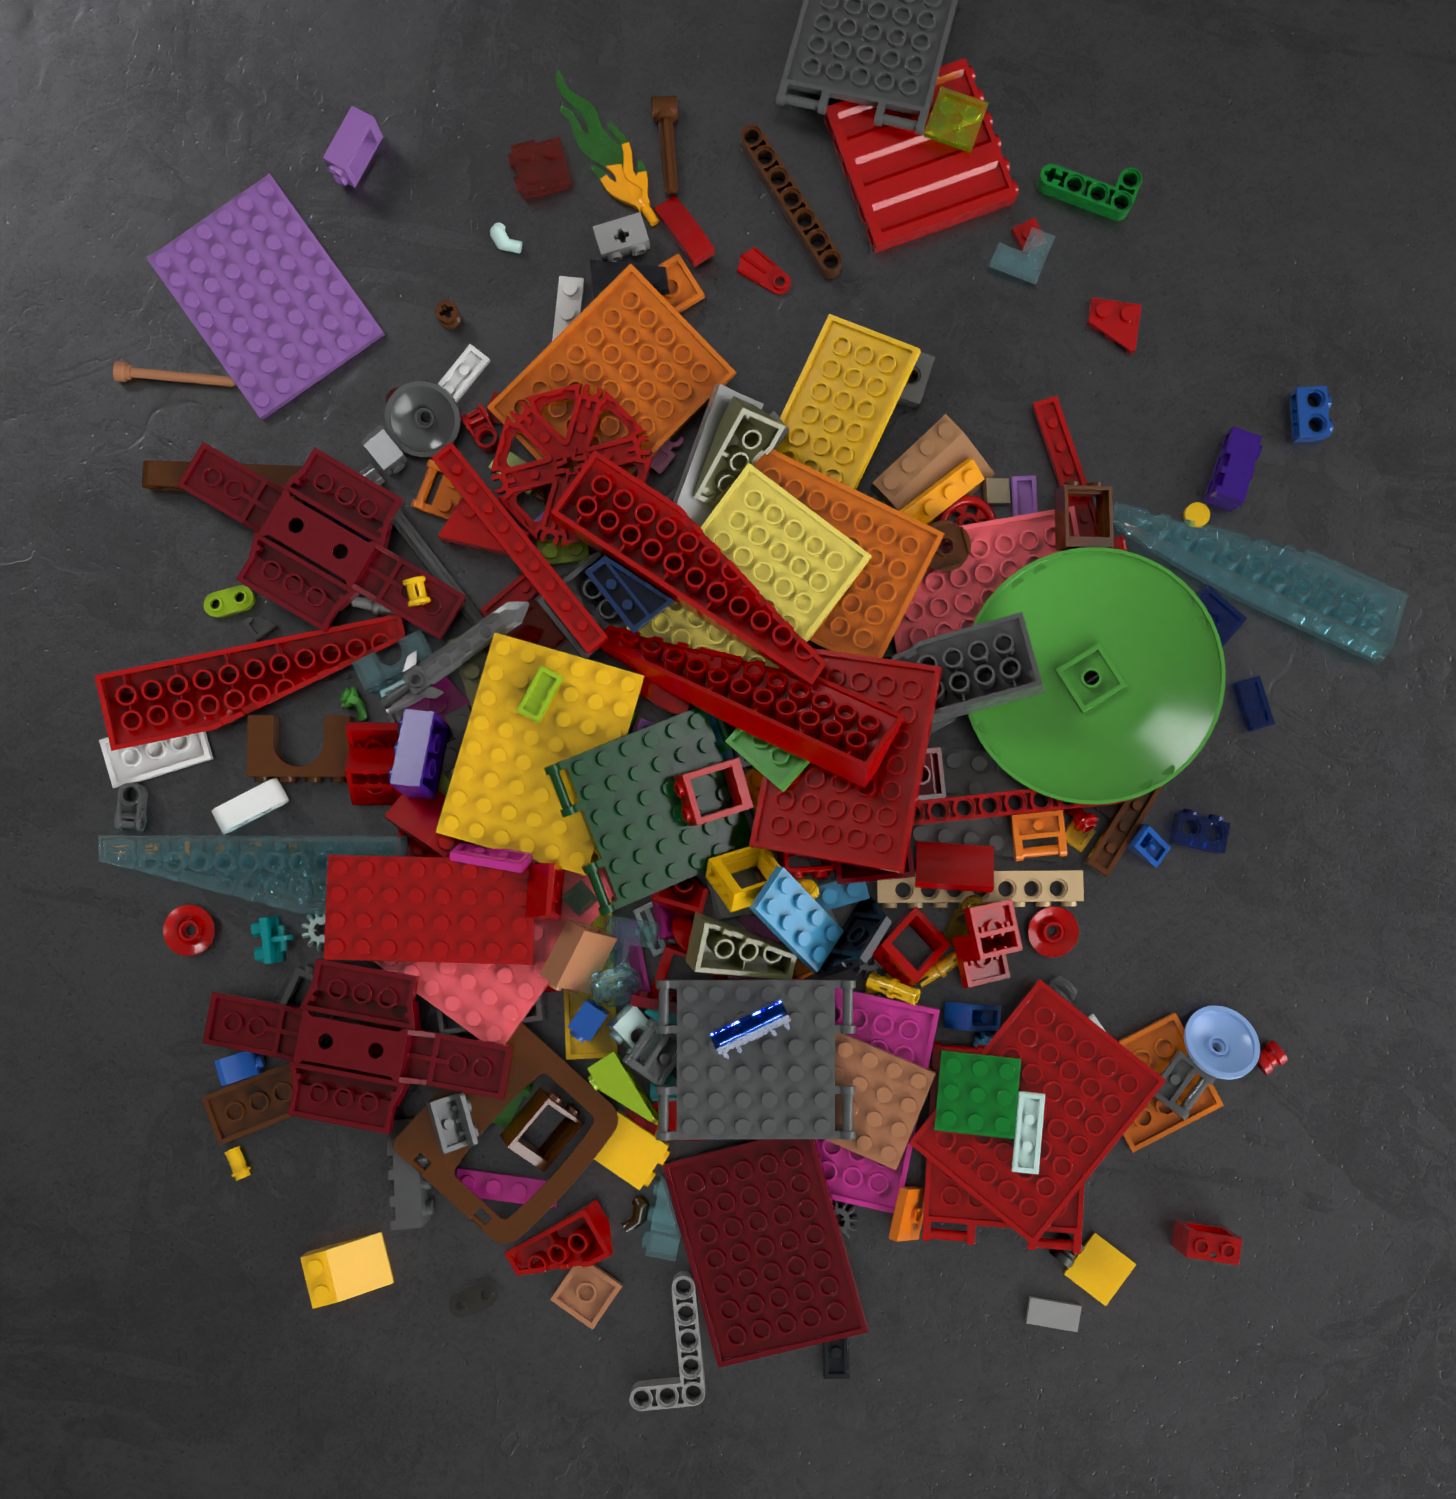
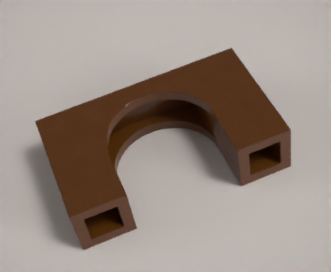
M248 715L246 776L254 778V782L264 783L270 780V778H280L281 783H295L296 778H305L306 783H321V778H331V783H346L345 767L349 752L346 726L347 723H355V718L350 715H324V744L320 755L310 764L293 766L283 758L279 749V717L274 715Z

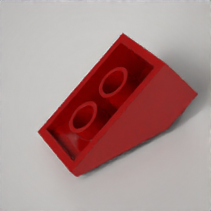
M437 791L436 800L406 797L402 794L384 815V818L434 857L450 858V851L464 841L436 833L446 796Z

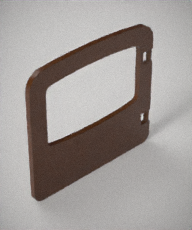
M522 1022L505 1044L514 1046L505 1099L441 1088L430 1101L453 1093H464L470 1100V1115L472 1122L478 1128L479 1137L526 1086L539 1075L547 1074L592 1114L594 1122L583 1139L556 1172L524 1205L508 1218H502L457 1178L455 1169L471 1146L468 1145L446 1154H440L427 1104L396 1137L393 1144L394 1150L400 1157L414 1167L432 1186L477 1224L485 1234L494 1241L504 1244L518 1240L564 1195L601 1151L616 1130L618 1123L617 1111L612 1103L599 1091L595 1090L588 1081ZM419 1153L431 1162L427 1169L415 1160ZM480 1207L492 1217L486 1224L475 1215Z

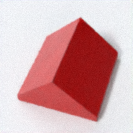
M556 863L529 865L525 917L561 921L565 869H562Z

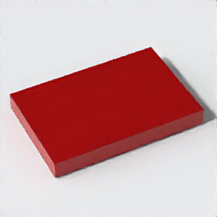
M917 841L915 887L993 893L994 846Z

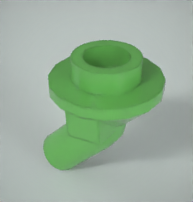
M356 687L345 688L339 699L342 702L341 708L346 709L354 706L359 721L368 719L364 702L358 696Z

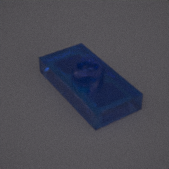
M1260 676L1234 683L1248 732L1274 725V718Z

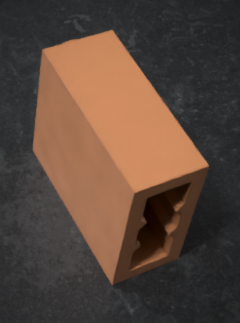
M567 919L540 975L548 980L547 985L555 990L561 991L564 988L573 994H578L579 992L590 994L617 938L601 927Z

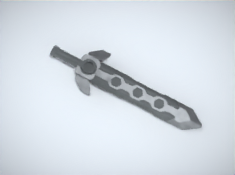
M505 603L482 619L480 623L451 643L443 646L420 664L418 651L411 653L407 656L403 672H405L403 680L405 683L387 696L380 699L382 706L385 709L390 708L392 704L409 692L419 695V697L436 699L444 694V691L431 687L432 684H436L462 666L464 662L489 646L494 632L506 635L522 624L529 603Z

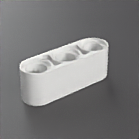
M273 778L221 804L211 812L222 834H226L289 802V799L279 779Z

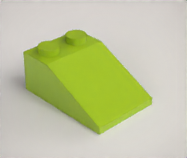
M613 1051L587 1068L591 1074L588 1080L595 1090L605 1093L643 1118L658 1125L657 1112L631 1069L621 1062L622 1056Z

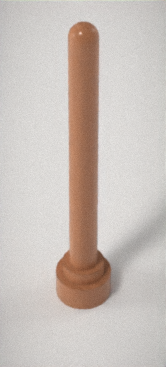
M115 361L113 366V378L115 381L127 382V380L132 378L228 387L236 385L230 376L134 368L125 361Z

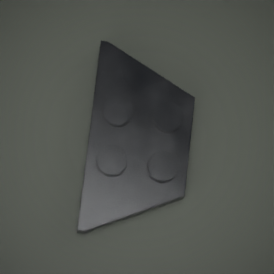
M871 896L869 899L859 901L842 927L844 932L819 971L815 972L819 977L824 978L864 965L873 956L876 947L886 935L892 921Z

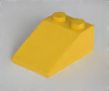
M382 1232L307 1251L300 1257L313 1309L337 1303L394 1283Z

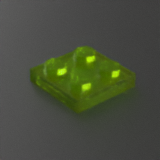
M941 86L923 137L971 153L988 102Z

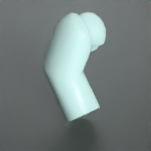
M500 222L495 223L490 229V236L497 248L520 254L522 241L509 239L505 232V225Z

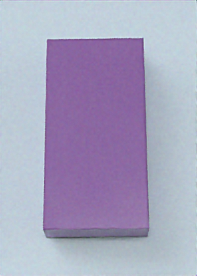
M1036 475L1011 476L1012 517L1038 512Z

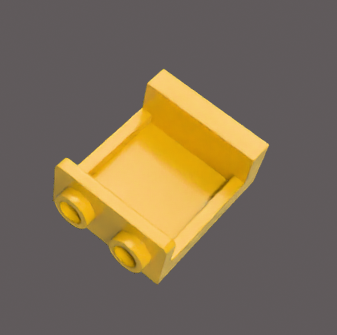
M618 1109L617 1128L594 1160L640 1190L643 1185L649 1186L656 1175L653 1172L654 1168L658 1163L663 1165L669 1156L670 1151L667 1150L669 1143L656 1140L655 1135L626 1116V1113Z

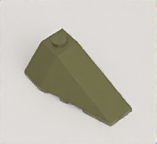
M733 396L720 420L692 496L716 506L746 465L750 463L755 467L754 464L764 454L767 455L774 448L785 425L755 405Z

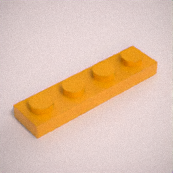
M968 457L899 511L927 524L985 479L975 461Z

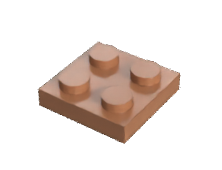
M595 1264L589 1267L576 1266L569 1270L550 1300L593 1330L623 1284Z

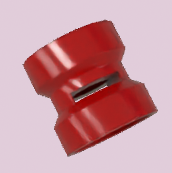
M1274 1040L1266 1043L1265 1049L1260 1050L1256 1065L1267 1076L1273 1072V1068L1276 1065L1282 1066L1288 1062V1059L1281 1047Z

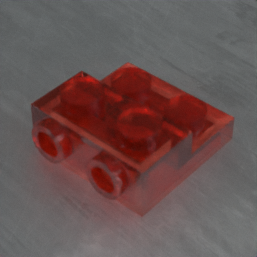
M560 137L535 143L534 139L511 145L512 153L508 154L511 169H517L518 176L514 177L517 192L523 191L525 200L573 187Z

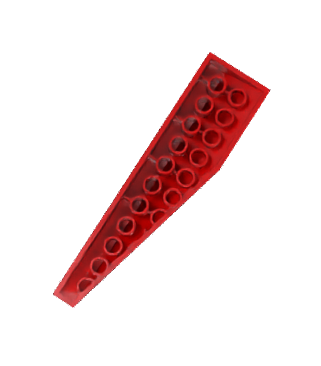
M593 451L551 511L552 521L673 599L677 604L812 686L827 663L794 631L789 622L781 617L776 608L759 593L760 591L731 560H728L721 552V549L689 518L683 508L597 451Z

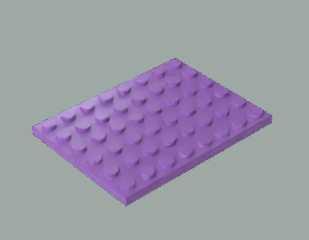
M270 173L147 258L261 420L267 418L385 335Z

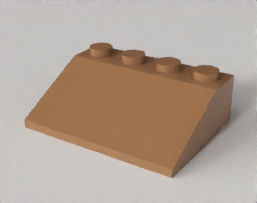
M945 414L872 483L870 489L882 502L884 501L886 505L899 511L968 457L975 461L984 479L992 478L995 473L965 433ZM982 482L965 495H974L983 486ZM939 515L936 516L929 523H927V525L930 526L931 524L937 522Z

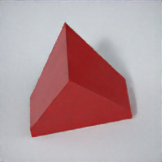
M693 876L654 893L652 901L674 915H695V912L702 914L709 890L706 889L696 876Z

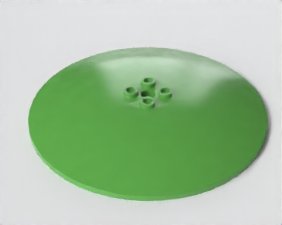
M1106 547L1068 549L1039 558L1022 567L1006 579L985 602L973 626L1023 612L1045 691L1042 694L968 714L972 727L988 754L1016 781L1044 796L1064 802L1091 805L1117 803L1142 796L1163 786L1185 769L1202 750L1216 725L1223 704L1226 674L1224 652L1218 631L1206 607L1195 592L1170 570L1153 560L1124 550ZM1093 671L1097 673L1099 677L1098 683L1088 685L1084 681V675L1087 672Z

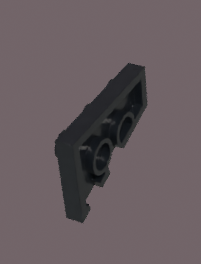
M590 260L594 299L630 263ZM632 264L661 295L670 294L666 267Z

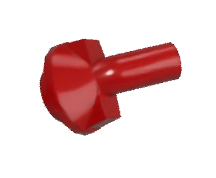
M1081 808L1065 810L1066 815L1074 817L1072 820L1076 831L1086 833L1096 827L1095 823L1098 821V817L1093 815V813H1086Z

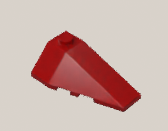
M597 1199L507 1250L504 1254L517 1276L542 1273L552 1269L565 1270L576 1266L589 1267L613 1254L610 1223Z

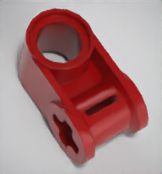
M479 403L476 409L466 414L461 413L460 417L470 435L472 434L480 450L486 454L495 453L500 438L482 403ZM490 435L494 437L490 444L482 443L485 436Z

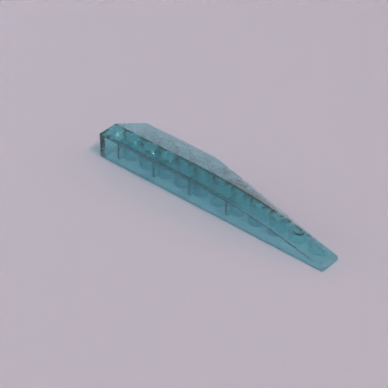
M1118 502L1115 503L1113 507L1114 528L1163 560L1212 588L1376 665H1379L1392 650L1408 599V593L1315 551L1306 550L1301 552L1295 550V546L1284 544L1281 547L1270 544V540L1267 539L1253 540L1249 539L1247 534L1207 525L1206 528L1195 527V521L1185 519L1184 522L1171 519V515L1163 513L1153 515L1149 514L1147 509Z

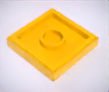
M1093 1231L1083 1244L1085 1249L1081 1254L1075 1256L1074 1264L1071 1268L1066 1267L1063 1274L1103 1305L1107 1306L1137 1264Z

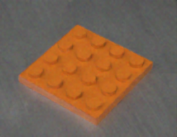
M1174 1012L1118 1040L1120 1044L1159 1075L1178 1050L1191 1058L1184 1043V1028ZM1196 1074L1176 1100L1175 1103L1179 1106L1201 1078L1199 1075ZM1213 1084L1207 1086L1188 1113L1190 1115L1186 1120L1153 1097L1122 1136L1130 1152L1134 1153L1224 1105Z

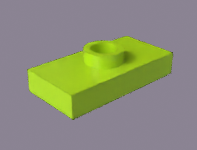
M540 665L516 712L540 724L564 677Z

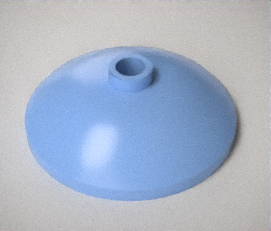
M1207 1006L1197 1010L1186 1023L1184 1029L1186 1050L1193 1062L1207 1074L1220 1079L1232 1080L1245 1076L1257 1064L1260 1055L1258 1036L1249 1021L1238 1012L1224 1006Z

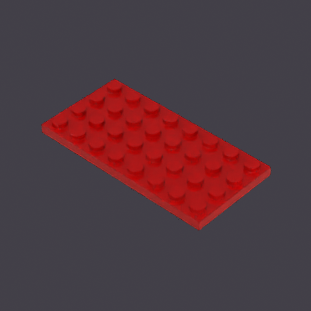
M328 855L324 960L534 965L535 918L525 917L529 866L522 873L450 861V858ZM532 860L533 862L530 865L537 864V861Z

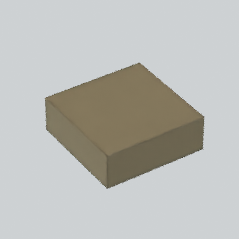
M985 478L982 481L983 500L989 505H1008L1011 503L1009 478Z

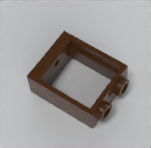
M1078 481L1064 482L1063 486L1054 490L1056 550L1084 547H1114L1112 486H1103L1102 482L1087 483V486L1079 485ZM1068 496L1096 497L1097 537L1069 536Z
M540 1087L500 1134V1137L509 1149L545 1172L583 1127L584 1123L579 1117L581 1112L574 1105L568 1103L566 1106L562 1103V1098L554 1091L550 1090L548 1093ZM550 1105L566 1117L541 1147L537 1149L521 1138V1136L543 1109Z

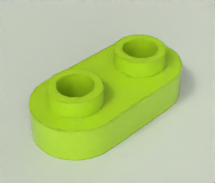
M238 585L210 593L205 598L203 605L208 615L214 618H224L250 610L255 604L256 597L250 588ZM243 593V594H244V599H243V601L238 602V601H237V596H238L239 594ZM219 600V607L214 609L212 606L213 602Z

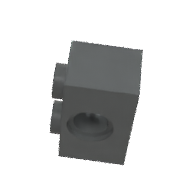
M920 353L911 372L915 376L916 381L914 383H906L897 404L918 410L935 356Z

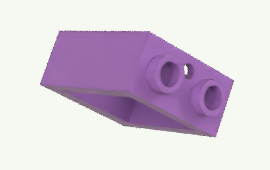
M351 106L323 156V160L335 182L342 186L348 184L355 188L381 142L383 135L375 118L354 106Z

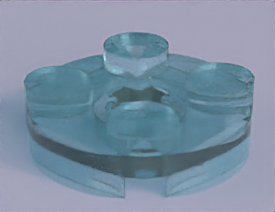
M621 963L614 968L604 972H596L591 976L590 993L594 1003L601 1006L600 1002L606 1003L607 1007L623 1005L631 1001L632 993L638 988L642 989L640 975L636 969L631 968L629 963Z

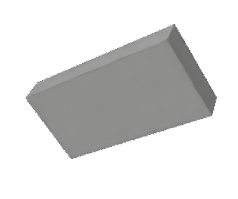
M1029 1296L1025 1322L1026 1324L1078 1332L1082 1306L1075 1303Z

